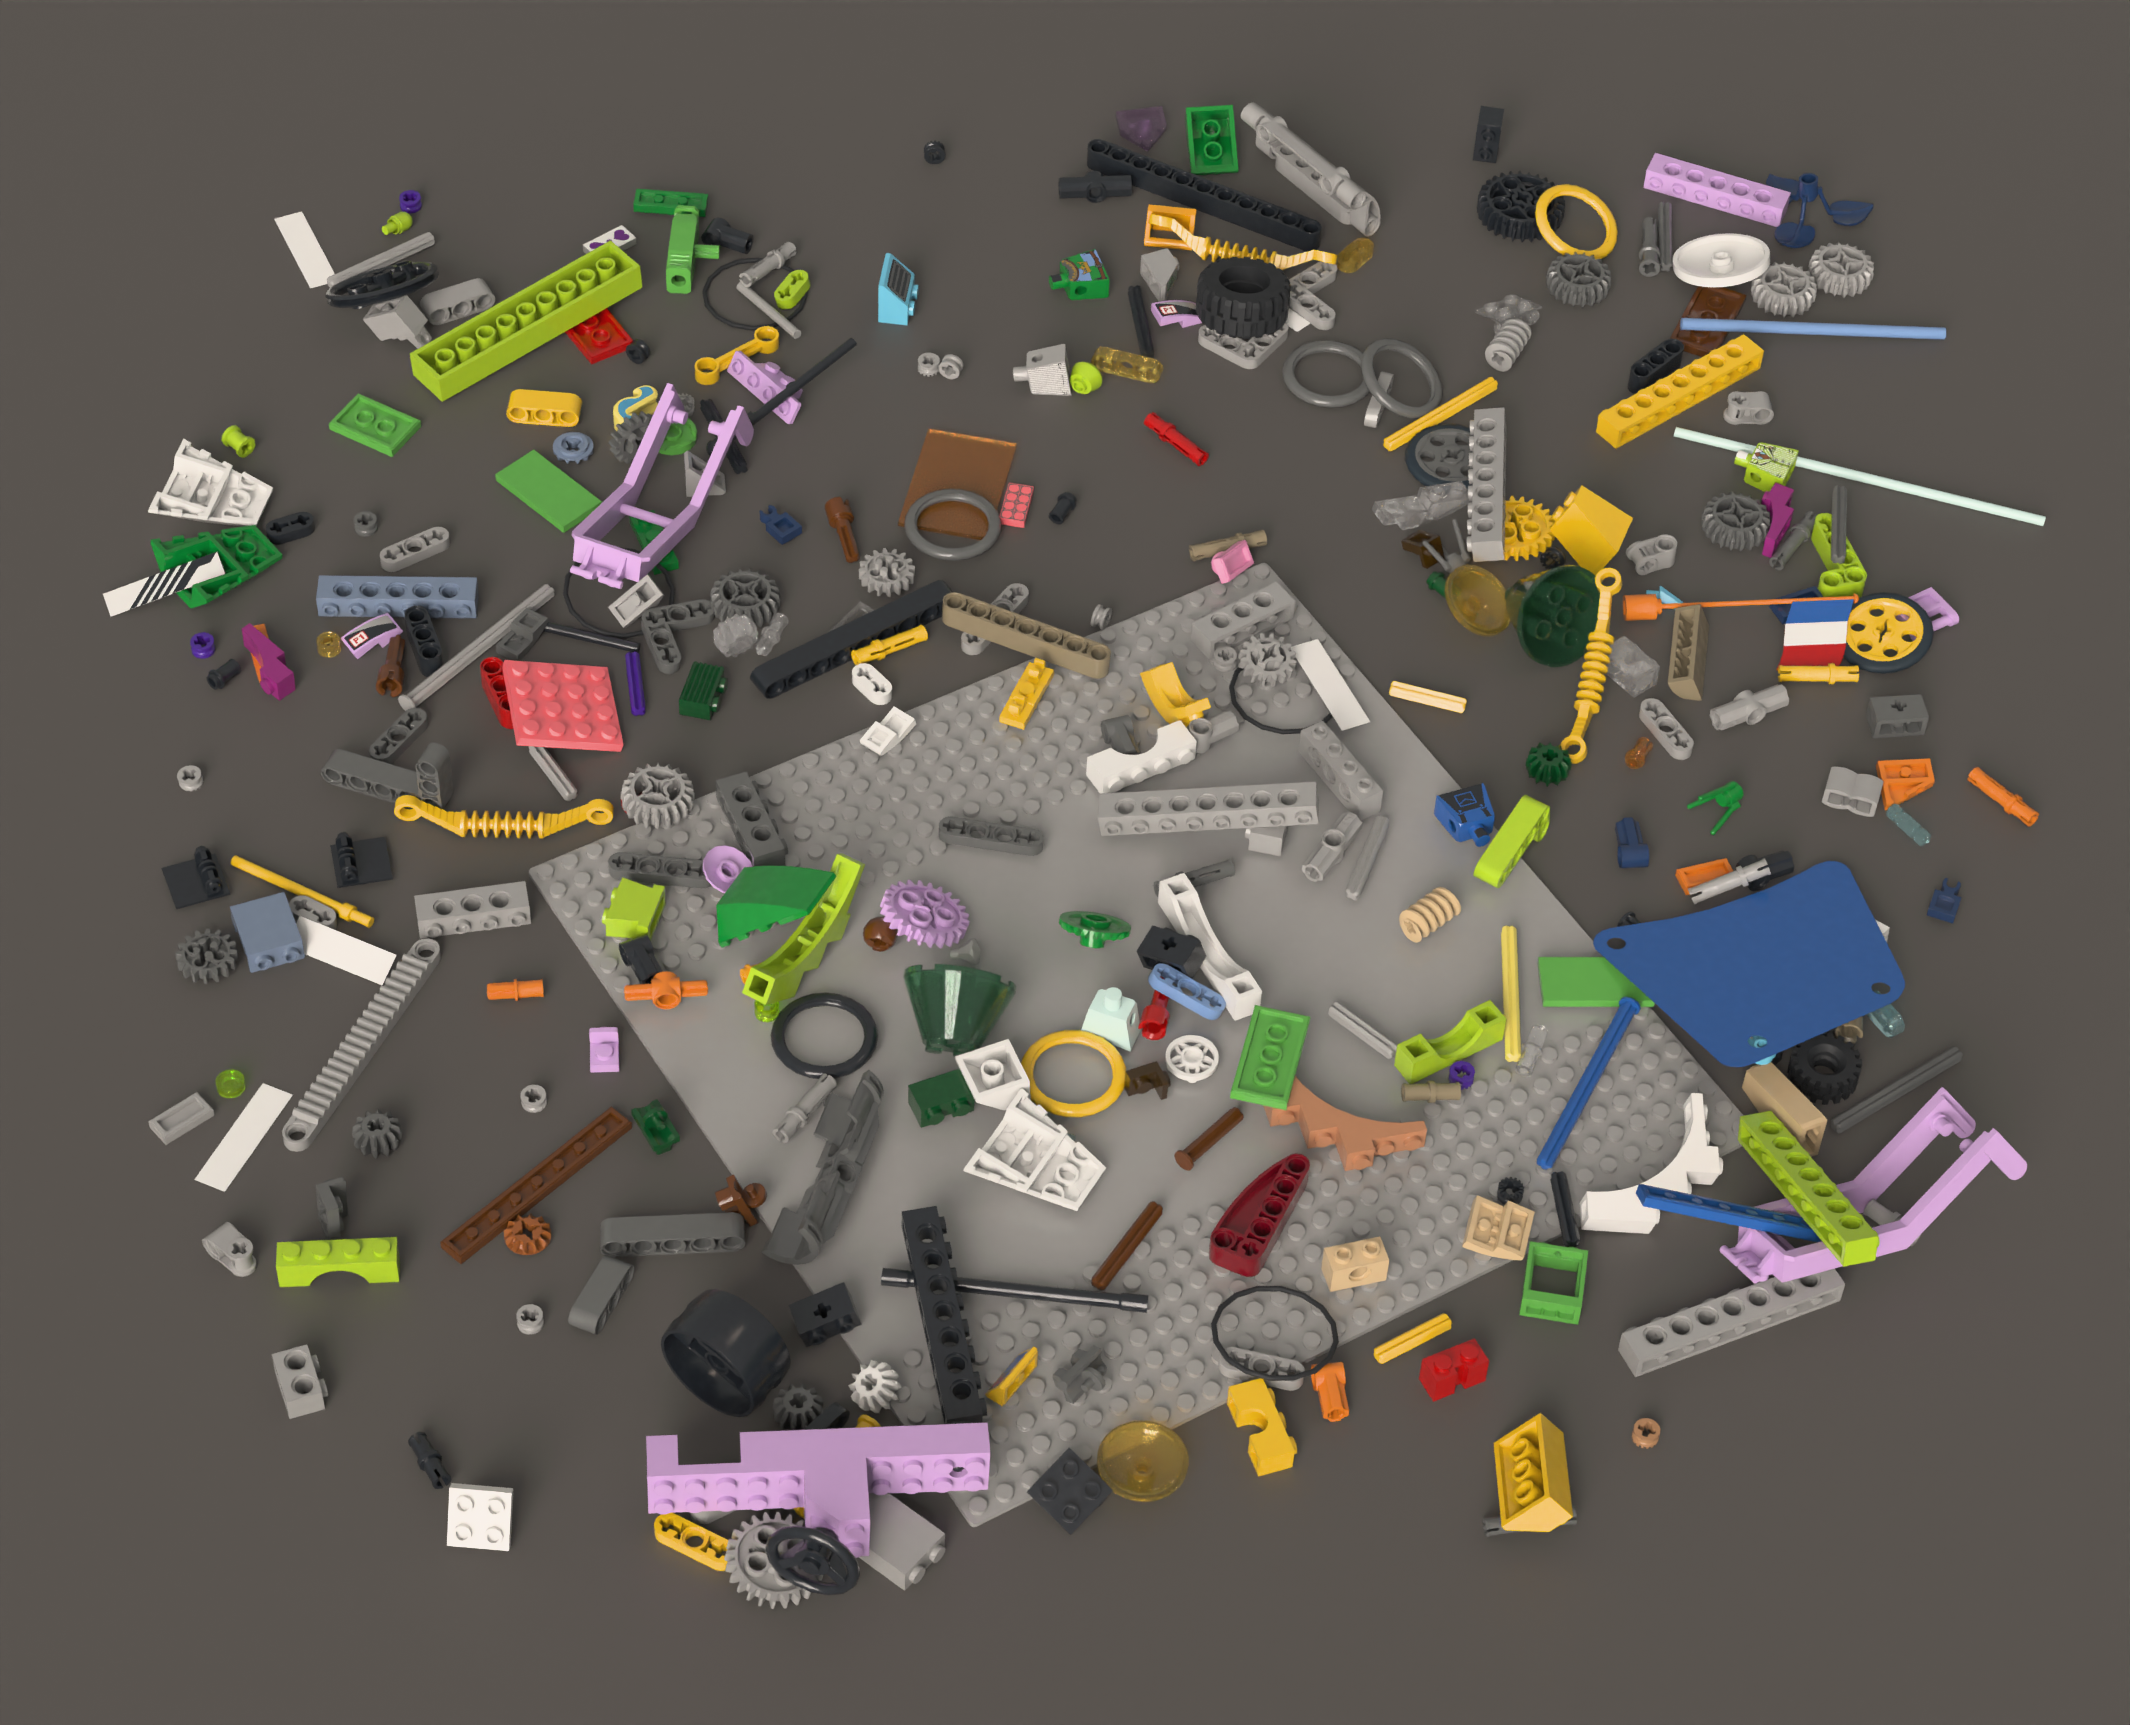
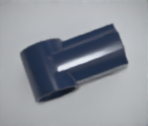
M1633 817L1623 818L1621 821L1616 822L1615 832L1618 841L1617 857L1619 868H1647L1649 865V848L1647 843H1643L1639 822L1635 821Z

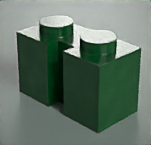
M960 1068L908 1085V1104L921 1128L937 1125L949 1114L952 1117L964 1116L974 1111V1097Z

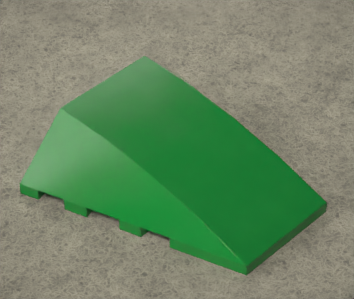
M255 525L222 529L221 534L211 535L209 532L198 533V537L185 539L183 535L172 536V541L161 542L160 538L151 539L150 543L160 572L214 552L218 553L225 574L193 584L192 587L176 592L190 609L205 605L237 588L274 565L283 556Z
M744 867L716 905L719 945L721 948L730 945V940L735 937L739 941L747 939L750 936L749 932L759 929L761 933L770 930L777 921L780 925L809 915L837 876L834 872L803 867Z

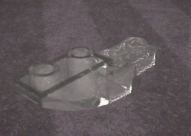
M1462 481L1419 487L1417 495L1375 501L1372 511L1384 526L1398 524L1402 530H1406L1446 517L1472 501H1469L1466 486Z

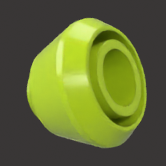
M1077 362L1071 370L1070 384L1076 392L1088 394L1097 390L1102 385L1101 372L1092 363Z

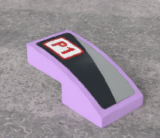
M1168 300L1151 303V311L1160 326L1179 322L1182 328L1202 323L1196 313V303Z
M386 613L355 627L341 637V640L353 655L359 659L378 643L382 648L385 647L391 637H396V635H400L403 631L393 618Z

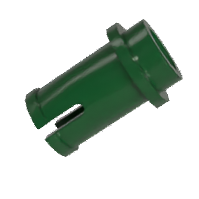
M1433 572L1426 581L1430 590H1435L1448 602H1452L1453 599L1451 597L1456 599L1460 593V589L1446 580L1441 572Z

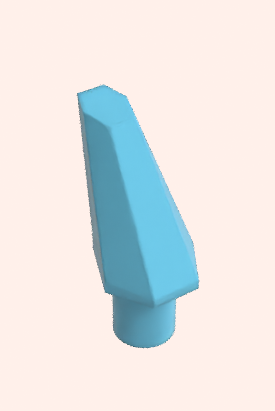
M1662 586L1659 587V591L1646 590V594H1656L1657 599H1661L1662 604L1683 603V601Z

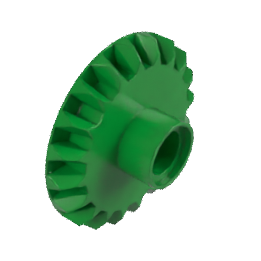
M1069 911L1062 913L1059 917L1061 927L1069 933H1075L1076 936H1080V944L1090 948H1103L1106 940H1122L1129 937L1131 932V925L1106 914L1088 911Z

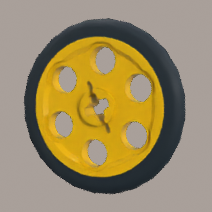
M1885 592L1860 597L1857 603H1853L1848 618L1846 648L1843 657L1852 665H1858L1859 669L1871 673L1886 674L1908 669L1918 663L1928 652L1934 635L1932 621L1927 612L1917 602L1908 597ZM1880 609L1884 614L1875 617L1870 614V611ZM1899 614H1905L1909 619L1905 622H1900L1895 617ZM1887 623V632L1885 633V635L1882 636V641L1880 643V634L1885 630V625ZM1855 624H1862L1865 626V629L1857 632L1852 630L1851 627ZM1912 634L1916 637V640L1906 642L1902 637ZM1862 644H1868L1872 649L1863 652L1858 647ZM1893 649L1898 654L1894 657H1887L1883 652Z

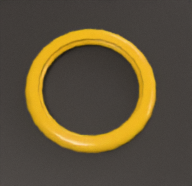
M1570 184L1553 186L1540 195L1536 203V223L1543 238L1555 251L1563 256L1565 253L1573 255L1576 252L1582 255L1585 252L1586 256L1594 255L1595 259L1605 258L1613 251L1618 233L1616 221L1610 209L1597 195L1585 188ZM1559 196H1572L1588 203L1597 211L1606 228L1604 243L1595 250L1585 251L1571 247L1563 242L1551 229L1547 220L1546 213L1549 203Z
M1062 1030L1050 1033L1033 1043L1021 1060V1065L1030 1081L1031 1101L1036 1105H1041L1047 1112L1053 1115L1072 1118L1095 1115L1112 1105L1125 1087V1072L1127 1070L1122 1056L1111 1043L1094 1033L1081 1030ZM1066 1043L1087 1045L1100 1051L1109 1060L1113 1073L1112 1082L1106 1093L1091 1102L1081 1104L1058 1102L1047 1097L1036 1086L1033 1077L1036 1060L1044 1051L1056 1045Z

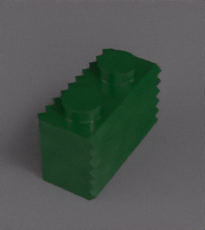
M693 662L679 698V715L711 720L713 713H718L721 703L720 694H725L728 685V678L724 677V668L722 666L718 667L717 665Z

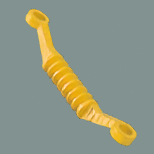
M1151 214L1149 224L1171 228L1204 261L1209 254H1211L1212 262H1216L1218 256L1221 259L1225 258V260L1230 259V257H1251L1253 260H1264L1267 264L1270 262L1276 266V269L1280 268L1283 271L1312 260L1336 265L1338 257L1336 254L1318 250H1311L1289 257L1279 255L1276 251H1273L1271 256L1267 257V249H1263L1261 255H1258V248L1254 247L1252 252L1249 253L1248 245H1245L1242 251H1239V243H1235L1234 247L1230 249V242L1226 241L1224 246L1221 247L1220 239L1218 238L1214 245H1211V237L1202 238L1194 236L1172 218Z
M1604 568L1595 577V584L1600 592L1597 626L1594 632L1589 633L1588 640L1590 643L1586 645V649L1589 652L1585 653L1584 659L1587 662L1582 664V668L1585 671L1580 674V678L1584 681L1578 683V688L1581 690L1577 691L1576 697L1579 700L1574 702V708L1578 711L1576 722L1570 736L1561 742L1562 750H1567L1569 746L1575 744L1581 747L1577 754H1569L1572 764L1582 762L1586 758L1587 746L1583 738L1593 714H1597L1600 711V706L1597 703L1602 701V696L1599 693L1604 692V686L1601 684L1606 682V677L1603 674L1608 672L1606 665L1610 663V658L1607 655L1612 653L1610 645L1614 643V637L1609 634L1612 596L1618 593L1622 587L1620 573L1613 568ZM1605 578H1615L1616 581L1613 585L1608 587L1602 585Z
M411 795L398 797L394 808L395 815L401 820L414 821L422 816L439 826L448 828V830L461 837H466L468 829H471L473 837L476 838L479 829H481L484 838L488 837L490 830H493L495 838H499L501 830H504L506 838H510L512 830H515L517 838H521L523 830H526L528 839L532 838L534 831H537L539 839H544L550 833H556L585 820L593 824L605 825L612 821L614 807L609 801L594 799L588 804L560 814L539 812L537 820H534L532 811L528 812L526 819H523L521 811L517 812L515 819H512L510 811L506 812L504 819H501L499 811H496L494 818L490 819L489 812L486 810L482 819H479L477 810H474L472 817L468 818L466 810L447 812Z

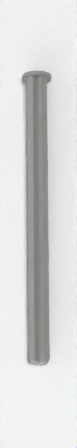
M548 584L541 586L409 693L400 695L398 698L400 706L405 711L410 708H416L511 631V622L526 608L535 612L554 597L553 587H550Z

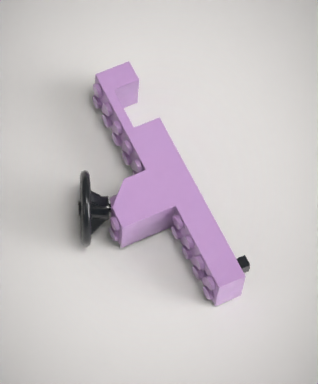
M965 1421L939 1425L740 1432V1463L678 1465L677 1435L646 1436L648 1514L699 1513L701 1511L729 1512L732 1510L749 1509L758 1511L773 1508L793 1509L804 1507L805 1527H782L771 1534L765 1546L769 1563L780 1576L797 1587L823 1595L844 1594L857 1585L860 1569L856 1558L869 1556V1493L885 1495L887 1493H945L948 1491L965 1490L974 1492L988 1490L990 1443L988 1423H967ZM803 1539L784 1554L779 1555L778 1547L782 1541ZM843 1563L846 1565L848 1574H846ZM798 1566L805 1572L813 1575L827 1574L835 1582L815 1581L800 1575L790 1567Z

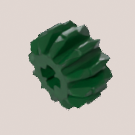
M1539 742L1537 747H1531L1525 766L1526 770H1528L1529 778H1535L1536 784L1545 782L1546 786L1550 783L1558 786L1561 781H1566L1572 762L1571 758H1569V751L1562 750L1561 744L1552 746L1551 742L1548 745Z

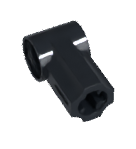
M719 217L711 221L701 236L704 245L723 246L744 254L750 252L753 243L752 234L731 228L725 219Z
M1782 850L1761 858H1757L1755 855H1748L1742 858L1736 867L1741 865L1743 868L1765 858L1768 865L1758 868L1757 871L1769 867L1771 875L1748 882L1749 885L1747 886L1751 891H1758L1765 887L1770 880L1793 873L1795 866L1791 854L1788 851Z
M646 934L619 943V951L624 964L627 967L631 966L640 984H650L651 979L657 973L663 972L654 956L652 943Z

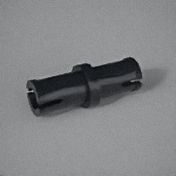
M417 1432L416 1434L421 1443H418L414 1435H412L408 1440V1444L418 1458L417 1464L419 1468L426 1472L432 1482V1486L435 1489H442L443 1486L439 1481V1477L442 1478L447 1486L451 1482V1476L441 1462L442 1456L440 1452L432 1447L426 1433Z

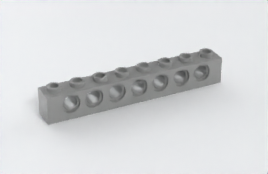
M1505 408L1475 409L1474 420H1470V434L1474 436H1469L1470 451H1473L1469 453V466L1473 469L1468 470L1469 484H1473V486H1468L1469 501H1472L1468 503V517L1472 519L1467 520L1468 535H1471L1467 537V551L1473 553L1474 562L1505 560L1507 443Z
M1314 781L1099 794L1098 806L1101 836L1319 824L1317 783Z
M1836 1269L1783 1283L1776 1277L1743 1289H1733L1727 1295L1716 1299L1709 1298L1700 1305L1682 1308L1670 1316L1664 1318L1657 1317L1643 1326L1630 1327L1622 1333L1618 1351L1633 1375L1638 1377L1839 1302L1845 1283Z

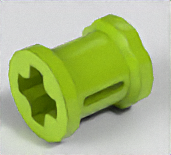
M236 425L228 427L222 435V443L227 447L231 446L235 449L236 454L241 458L251 454L256 446L255 439L245 436Z

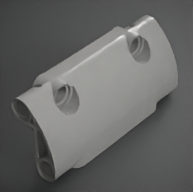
M1254 102L1244 107L1241 112V119L1256 131V147L1269 158L1276 159L1275 168L1278 172L1339 222L1353 225L1367 237L1372 236L1378 230L1381 215L1377 201L1351 180L1345 168L1333 165L1293 131L1289 130L1282 117H1274L1262 106Z

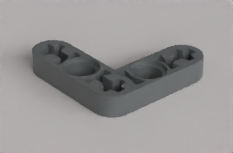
M693 600L651 608L643 612L641 629L659 671L665 674H674L680 669L681 654L672 632L710 624L714 619V605H711L709 600ZM673 614H681L685 618L683 620H675L671 616ZM664 638L668 643L660 645L655 643L654 640ZM666 653H668L669 661L665 660Z

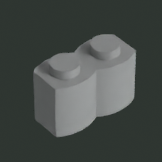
M1831 767L1822 803L1832 808L1848 809L1855 814L1873 817L1884 781L1870 774H1857L1845 767Z

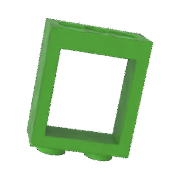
M1530 1241L1519 1315L1578 1325L1582 1309L1588 1250ZM1534 1266L1577 1272L1574 1297L1531 1290Z

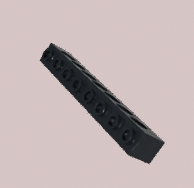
M937 1206L902 1211L901 1226L944 1424L965 1421L967 1423H982L983 1416H987L985 1398H979L978 1390L981 1389L979 1372H973L972 1363H975V1353L973 1345H967L966 1337L970 1336L967 1319H962L960 1311H964L963 1298L961 1293H956L954 1285H958L956 1268H950L949 1260L952 1259L950 1242H945L943 1234H947L944 1216L939 1217ZM930 1239L932 1242L925 1243L922 1240ZM934 1264V1265H937V1266H939V1267H937V1268H929V1267H927V1266ZM941 1290L944 1291V1293L935 1294L933 1293V1291ZM948 1316L950 1319L941 1320L939 1317ZM947 1342H953L956 1345L946 1346L944 1344ZM953 1368H958V1369H961L962 1371H961V1372H958V1373H954V1372H951L950 1370L953 1369ZM966 1395L968 1398L958 1399L955 1396Z

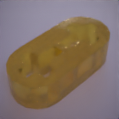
M1367 238L1355 239L1338 254V269L1344 273L1357 271L1372 258L1373 242Z

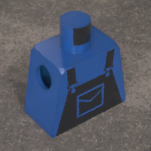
M1483 783L1436 796L1434 815L1455 841L1463 842L1473 839L1478 847L1484 846L1490 841L1489 834L1493 831L1495 815Z

